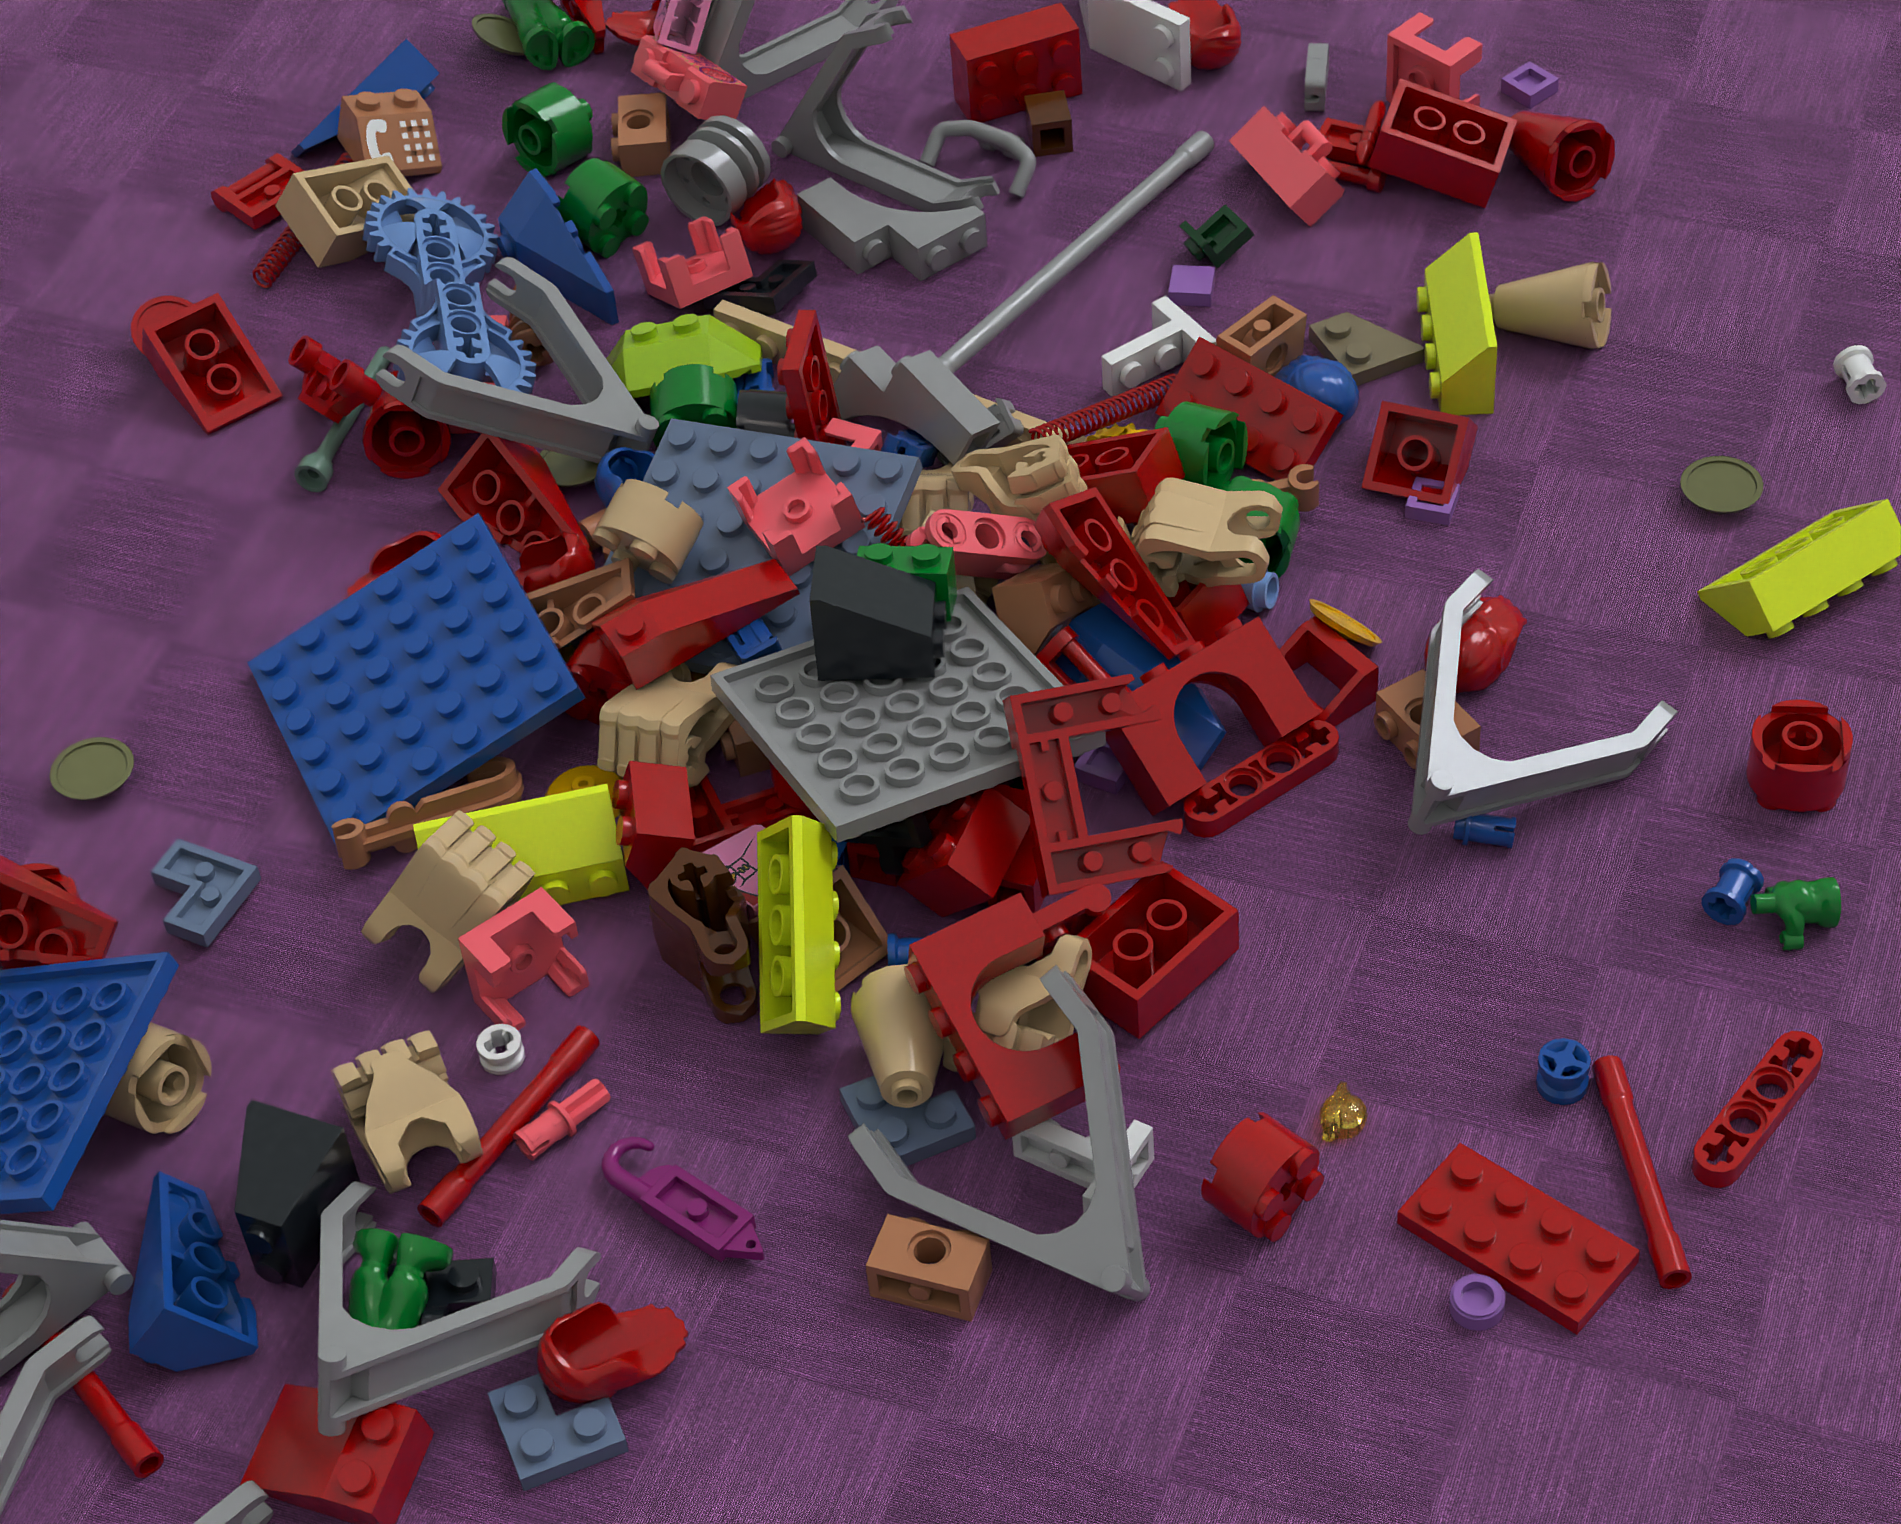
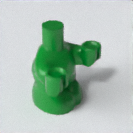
M1834 877L1820 878L1815 881H1780L1775 886L1766 887L1765 892L1762 894H1752L1750 906L1753 914L1776 913L1784 921L1786 930L1781 931L1779 935L1780 943L1784 944V947H1782L1783 951L1800 950L1804 947L1803 933L1805 923H1816L1824 928L1837 927L1841 915V893L1838 882Z

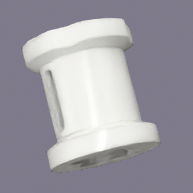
M1854 345L1844 349L1836 356L1833 363L1835 373L1844 379L1847 384L1845 389L1850 400L1856 404H1867L1879 398L1887 386L1881 372L1875 370L1873 366L1874 358L1872 352L1862 345Z

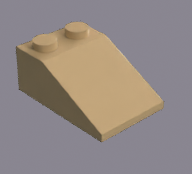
M388 155L293 173L275 207L316 266L320 268L348 262L369 252L366 250L367 241L363 240V227L366 213L370 211L371 203H379L381 195L391 198L394 190L406 196L407 189L412 187ZM415 214L400 215L403 222H413Z

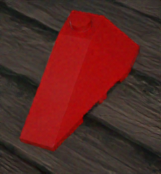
M481 433L438 488L440 494L462 521L465 522L479 513L495 540L500 544L508 545L521 553L525 545L531 542L548 540L564 531L577 533L580 540L582 539L583 543L587 544L590 549V545L549 467L534 446Z
M1096 487L1051 502L1042 508L1034 523V527L1041 536V542L1045 550L1056 559L1057 563L1168 660L1177 657V654L1196 643Z
M774 558L632 599L592 622L591 625L632 685L638 690L800 593L796 585Z
M0 855V960L9 961L14 959L38 961L42 964H59L106 958L119 923L117 919Z

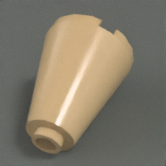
M1592 261L1500 284L1496 287L1495 294L1489 295L1492 317L1497 328L1589 349L1604 347L1607 342L1611 323V308H1605V294H1611V283L1607 267L1603 262Z
M908 964L886 966L869 973L862 979V987L856 994L853 992L851 997L852 1018L880 1093L886 1102L901 1108L921 1105L930 1098L944 1049V1039L938 1036L929 1018L928 1010L932 1009L924 993L916 995L907 980L904 967Z

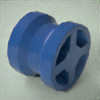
M1554 1039L1545 1043L1538 1055V1072L1536 1076L1538 1092L1545 1100L1553 1104L1569 1105L1580 1101L1587 1094L1589 1085L1588 1074L1591 1066L1589 1051L1584 1045L1572 1039ZM1563 1073L1570 1074L1569 1076H1562Z

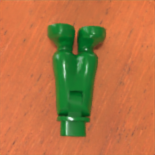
M552 0L502 1L516 25L524 55L534 66L542 70H551L555 68L559 55L563 65L570 68L586 59L593 50L595 37L590 27L584 22L572 21Z
M367 1228L356 1231L353 1247L355 1252L362 1258V1262L351 1278L348 1314L352 1318L372 1327L390 1330L417 1327L429 1297L428 1288L423 1280V1276L426 1272H437L446 1269L451 1264L454 1251L443 1243L411 1233H402L399 1239L395 1234L383 1229ZM396 1263L394 1272L388 1279L389 1267Z

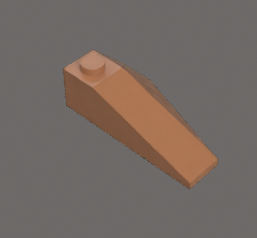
M629 557L527 593L558 650L593 628L592 622L628 601L635 599L633 562Z

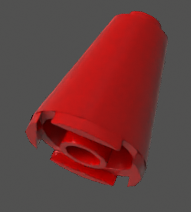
M1519 111L1511 117L1516 119L1517 123L1508 148L1556 197L1564 201L1578 202L1590 197L1596 191L1592 187L1598 182L1600 177L1606 180L1615 158V141L1601 123L1591 119L1532 111Z
M398 371L390 372L397 378ZM382 390L379 399L370 409L363 429L362 442L365 455L370 462L372 461L380 467V471L388 476L402 479L422 477L430 473L431 467L440 460L442 463L447 457L451 444L449 425L420 415L385 390Z

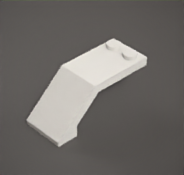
M1078 0L1090 49L1179 91H1182L1191 84L1189 17L1152 0Z

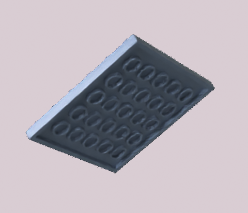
M671 418L643 481L667 491L669 494L665 500L676 508H679L682 501L689 505L699 514L704 525L672 584L661 582L650 575L648 571L637 567L634 572L635 598L771 560L772 557L741 519L727 487L740 478L747 476L758 496L792 474L795 470L786 451L788 447L801 439ZM808 440L816 450L829 478L835 485L842 482L850 491L861 517H867L878 508L885 507V511L880 518L886 514H891V519L886 525L893 521H898V525L894 529L896 531L923 469L919 457ZM869 520L864 523L865 528L834 548L857 555L859 546H870L880 543V539L885 533L874 537V532L879 525L872 530H868L867 526L871 522ZM610 551L604 566L613 563L611 557L614 552ZM814 561L789 576L800 594L762 616L773 637L777 636L782 650L814 639L809 602ZM586 632L571 642L575 650ZM725 638L684 662L690 672L706 675L719 662L741 665Z

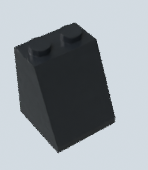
M826 545L816 546L809 602L818 681L935 677L936 658L945 657L944 630L947 629L946 601H937L936 582Z
M251 1100L246 1107L234 1212L256 1273L264 1280L273 1284L284 1282L303 1288L320 1261L322 1212L351 1183L360 1182V1178L343 1127Z

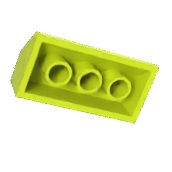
M1474 232L1467 234L1426 267L1424 286L1417 287L1416 290L1418 313L1425 312V315H1421L1420 320L1422 341L1430 342L1425 343L1426 370L1434 369V372L1429 373L1430 399H1438L1440 412L1453 415L1494 413L1497 341L1479 233Z
M1889 499L1835 510L1700 589L1697 593L1705 604L1745 636L1766 633L1769 639L1775 638L1793 629L1795 626L1792 620L1801 615L1803 618L1810 617L1828 608L1829 603L1827 599L1835 594L1841 597L1860 589L1864 585L1861 579L1870 573L1872 576H1877L1896 567L1898 563L1895 558L1901 555V525Z
M607 783L465 813L474 822L471 828L472 832L480 825L490 829L496 836V840L491 846L493 849L500 842H504L517 854L511 863L513 866L517 862L522 861L535 872L534 877L519 900L540 887L560 906L629 891L621 846L616 843V822ZM452 816L413 824L418 849Z
M791 815L757 832L760 1033L818 1035L836 1029V1021H838L841 1013V998L839 993L835 991V971L840 962V948L838 942L834 941V921L839 911V898L837 892L833 891V870L836 868L838 861V848L836 842L832 841V836L825 829L824 823L802 815Z

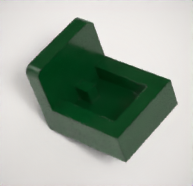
M1226 204L1197 230L1186 220L1179 225L1188 238L1183 242L1186 249L1199 262L1205 257L1217 269L1254 236L1249 226Z

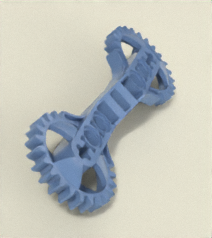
M408 188L406 196L394 190L391 198L381 195L379 203L372 202L370 211L366 213L363 227V240L367 241L366 250L375 252V262L386 261L384 270L409 286L414 296L417 318L410 321L409 329L402 330L401 338L397 340L396 345H403L446 373L480 382L494 381L495 385L526 394L532 393L536 374H534L536 363L530 361L532 352L522 350L523 340L511 341L513 331L496 322L483 309L479 282L483 280L484 273L490 272L491 266L495 262L498 250L497 237H499L493 234L494 224L485 223L487 215H474L475 205L463 207L460 205V197L450 201L446 199L445 192L441 191L436 197L432 196L427 188H424L422 195H417L412 188ZM415 214L413 222H403L400 215ZM393 364V369L398 371L397 379L405 381L402 369L398 365Z

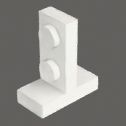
M1164 296L1152 302V331L1101 356L1103 389L1112 397L1121 394L1182 362L1184 363L1199 337L1216 345L1217 340L1167 296Z
M1051 1118L1012 1137L1015 1157L1087 1188L1082 1195L1084 1213L1090 1206L1096 1188L1090 1137H1084L1065 1129ZM1134 1119L1127 1129V1138L1135 1188L1154 1160L1153 1127Z

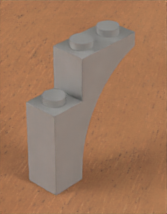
M831 177L797 194L798 203L802 208L803 229L856 274H860L892 257L917 279L922 281L987 246L985 213L975 205L962 209L938 212L899 210L862 199L846 190Z
M879 345L862 352L858 350L853 351L840 364L841 372L835 384H833L841 420L849 421L858 416L871 415L899 422L931 442L953 465L966 454L978 449H985L1000 424V421L931 350L913 357L907 355L897 363Z

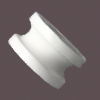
M508 1024L491 1025L484 1029L477 1038V1051L481 1066L485 1071L494 1075H505L517 1070L523 1064L525 1051L522 1045L521 1034L515 1027ZM505 1045L507 1051L497 1054L495 1048Z

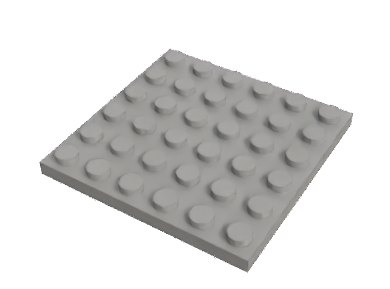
M968 586L957 590L952 619L947 621V629L944 630L945 657L936 658L935 677L818 681L814 639L710 675L714 694L821 823H824L825 829L837 843L859 837L863 833L885 825L903 821L915 814L949 804L956 799L984 789L993 788L1000 783L1021 776L1016 749L1012 750L1002 700L1011 695L1064 685ZM1106 732L1069 739L1072 757L1083 755L1085 752L1106 745Z

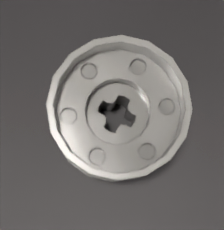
M725 115L711 116L688 137L687 141L681 144L664 160L661 169L662 184L670 200L693 221L706 216L713 220L715 226H720L730 219L731 212L734 215L744 204V201L751 197L768 180L771 171L770 159L761 140L746 125Z

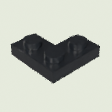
M778 259L759 277L748 278L704 298L705 309L713 310L722 300L765 316L777 314L782 311L783 306L793 297L802 293L803 288L817 277L814 261Z

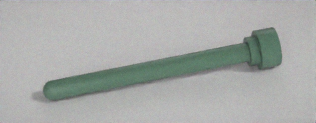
M382 346L376 351L364 371L365 375L377 381L376 374L383 368L386 370L390 363L389 360L383 357L384 353L391 349L390 347ZM362 403L352 410L349 415L342 417L339 424L334 422L318 450L305 455L294 471V477L302 488L312 492H321L327 487L333 476L332 459L365 404Z

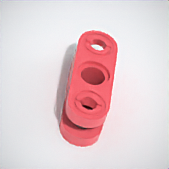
M939 509L928 517L925 526L915 529L906 540V546H919L926 542V544H932L937 547H953L956 575L1005 580L1029 569L1030 565L1039 561L1047 553L1042 545L1041 536L1034 527L1035 521L1032 519L952 509ZM1021 537H1024L1028 541L1030 547L1023 541Z

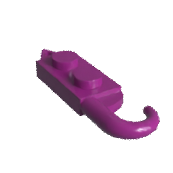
M627 1137L611 1144L605 1151L601 1162L604 1178L612 1187L641 1205L645 1213L721 1263L727 1257L764 1260V1252L755 1232V1218L749 1211L676 1164L673 1166H657L639 1178L620 1166L619 1160L623 1154L633 1149L652 1151L654 1149L653 1142L642 1137Z

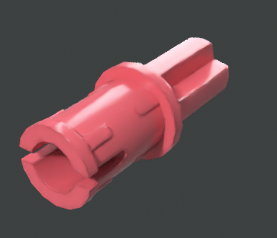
M592 1079L562 1102L558 1103L555 1100L549 1102L547 1105L548 1109L540 1114L531 1123L513 1133L516 1145L529 1160H535L566 1135L573 1137L577 1133L576 1125L609 1102L611 1097L608 1090L601 1081Z

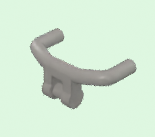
M974 120L945 121L933 128L920 157V162L934 167L946 138L971 136L979 142L981 148L989 151H1002L1004 156L1020 162L1009 193L1024 198L1036 167V157L1025 144L1024 138Z

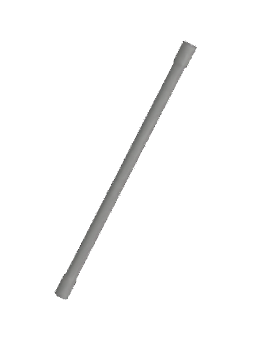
M1197 131L1176 149L1174 155L945 353L938 357V359L953 374L1186 170L1193 168L1214 149L1212 137L1205 131Z

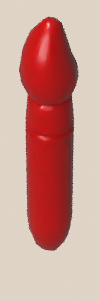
M1382 100L1372 104L1360 142L1355 148L1356 159L1360 165L1365 164L1373 153L1386 112V106Z

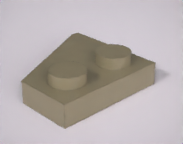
M1344 312L1309 325L1310 341L1324 358L1342 363L1351 372L1357 386L1424 362V348L1421 345L1349 312Z

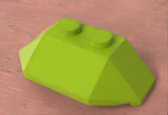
M685 314L677 317L672 322L661 324L643 322L635 325L630 330H625L606 359L631 396L638 398L649 396L654 382L657 386L664 380L665 372L681 365L703 364L713 367V373L724 378L726 373L732 379L745 373L761 372L763 351L761 344L710 314L703 316Z

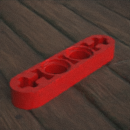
M1320 720L1304 723L1192 792L1184 801V825L1188 832L1202 838L1214 837L1331 765L1339 754V734L1337 729L1332 724ZM1283 761L1291 764L1293 768L1284 773H1277L1270 770L1268 766L1271 763ZM1246 784L1254 787L1256 791L1248 796H1239L1232 793L1231 789L1236 785Z
M1790 1031L1784 1033L1776 1040L1697 1141L1693 1151L1692 1173L1699 1182L1711 1188H1724L1737 1181L1817 1077L1821 1067L1823 1049L1816 1037L1804 1031ZM1798 1054L1805 1055L1806 1057L1801 1056L1792 1066L1791 1072L1787 1070L1789 1057L1794 1058ZM1763 1084H1775L1781 1087L1786 1094L1781 1098L1769 1099L1762 1096L1757 1088ZM1738 1118H1747L1755 1122L1759 1129L1750 1134H1743L1734 1130L1730 1122ZM1724 1145L1728 1147L1726 1162L1719 1161L1716 1165L1710 1164L1708 1160L1715 1161L1723 1152Z

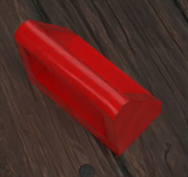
M1317 616L1301 624L1279 649L1292 671L1305 663H1309L1341 690L1325 709L1310 698L1319 715L1309 721H1325L1335 727L1376 701L1379 667Z

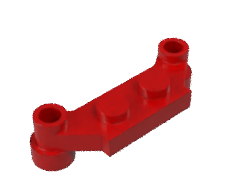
M304 335L295 343L288 358V363L304 373L302 392L297 399L339 424L342 417L349 415L352 410L362 403L368 407L373 406L383 390L377 381L365 375L364 369L349 359L340 361L322 350L321 343Z

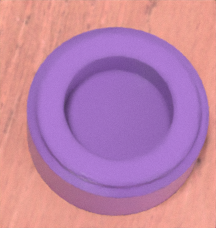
M1471 1274L1460 1278L1454 1283L1450 1291L1449 1310L1452 1318L1460 1326L1469 1330L1482 1331L1494 1327L1501 1321L1505 1309V1293L1502 1286L1496 1280L1486 1275Z

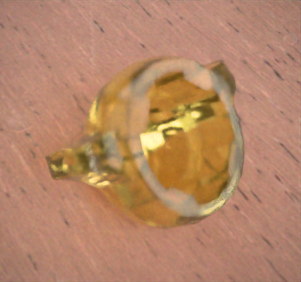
M1340 1081L1334 1094L1326 1098L1320 1108L1319 1120L1323 1129L1322 1140L1326 1142L1357 1136L1367 1123V1108L1359 1097L1350 1092L1347 1082Z

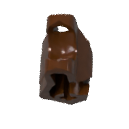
M681 847L660 875L650 883L648 888L649 913L661 958L677 973L702 991L717 1020L725 1024L744 1022L758 1011L756 987L748 967L751 963L746 898L737 887L733 886L734 879L730 871L716 854L710 855ZM738 986L744 996V1000L738 1005L726 1004L720 998L721 993L728 987Z

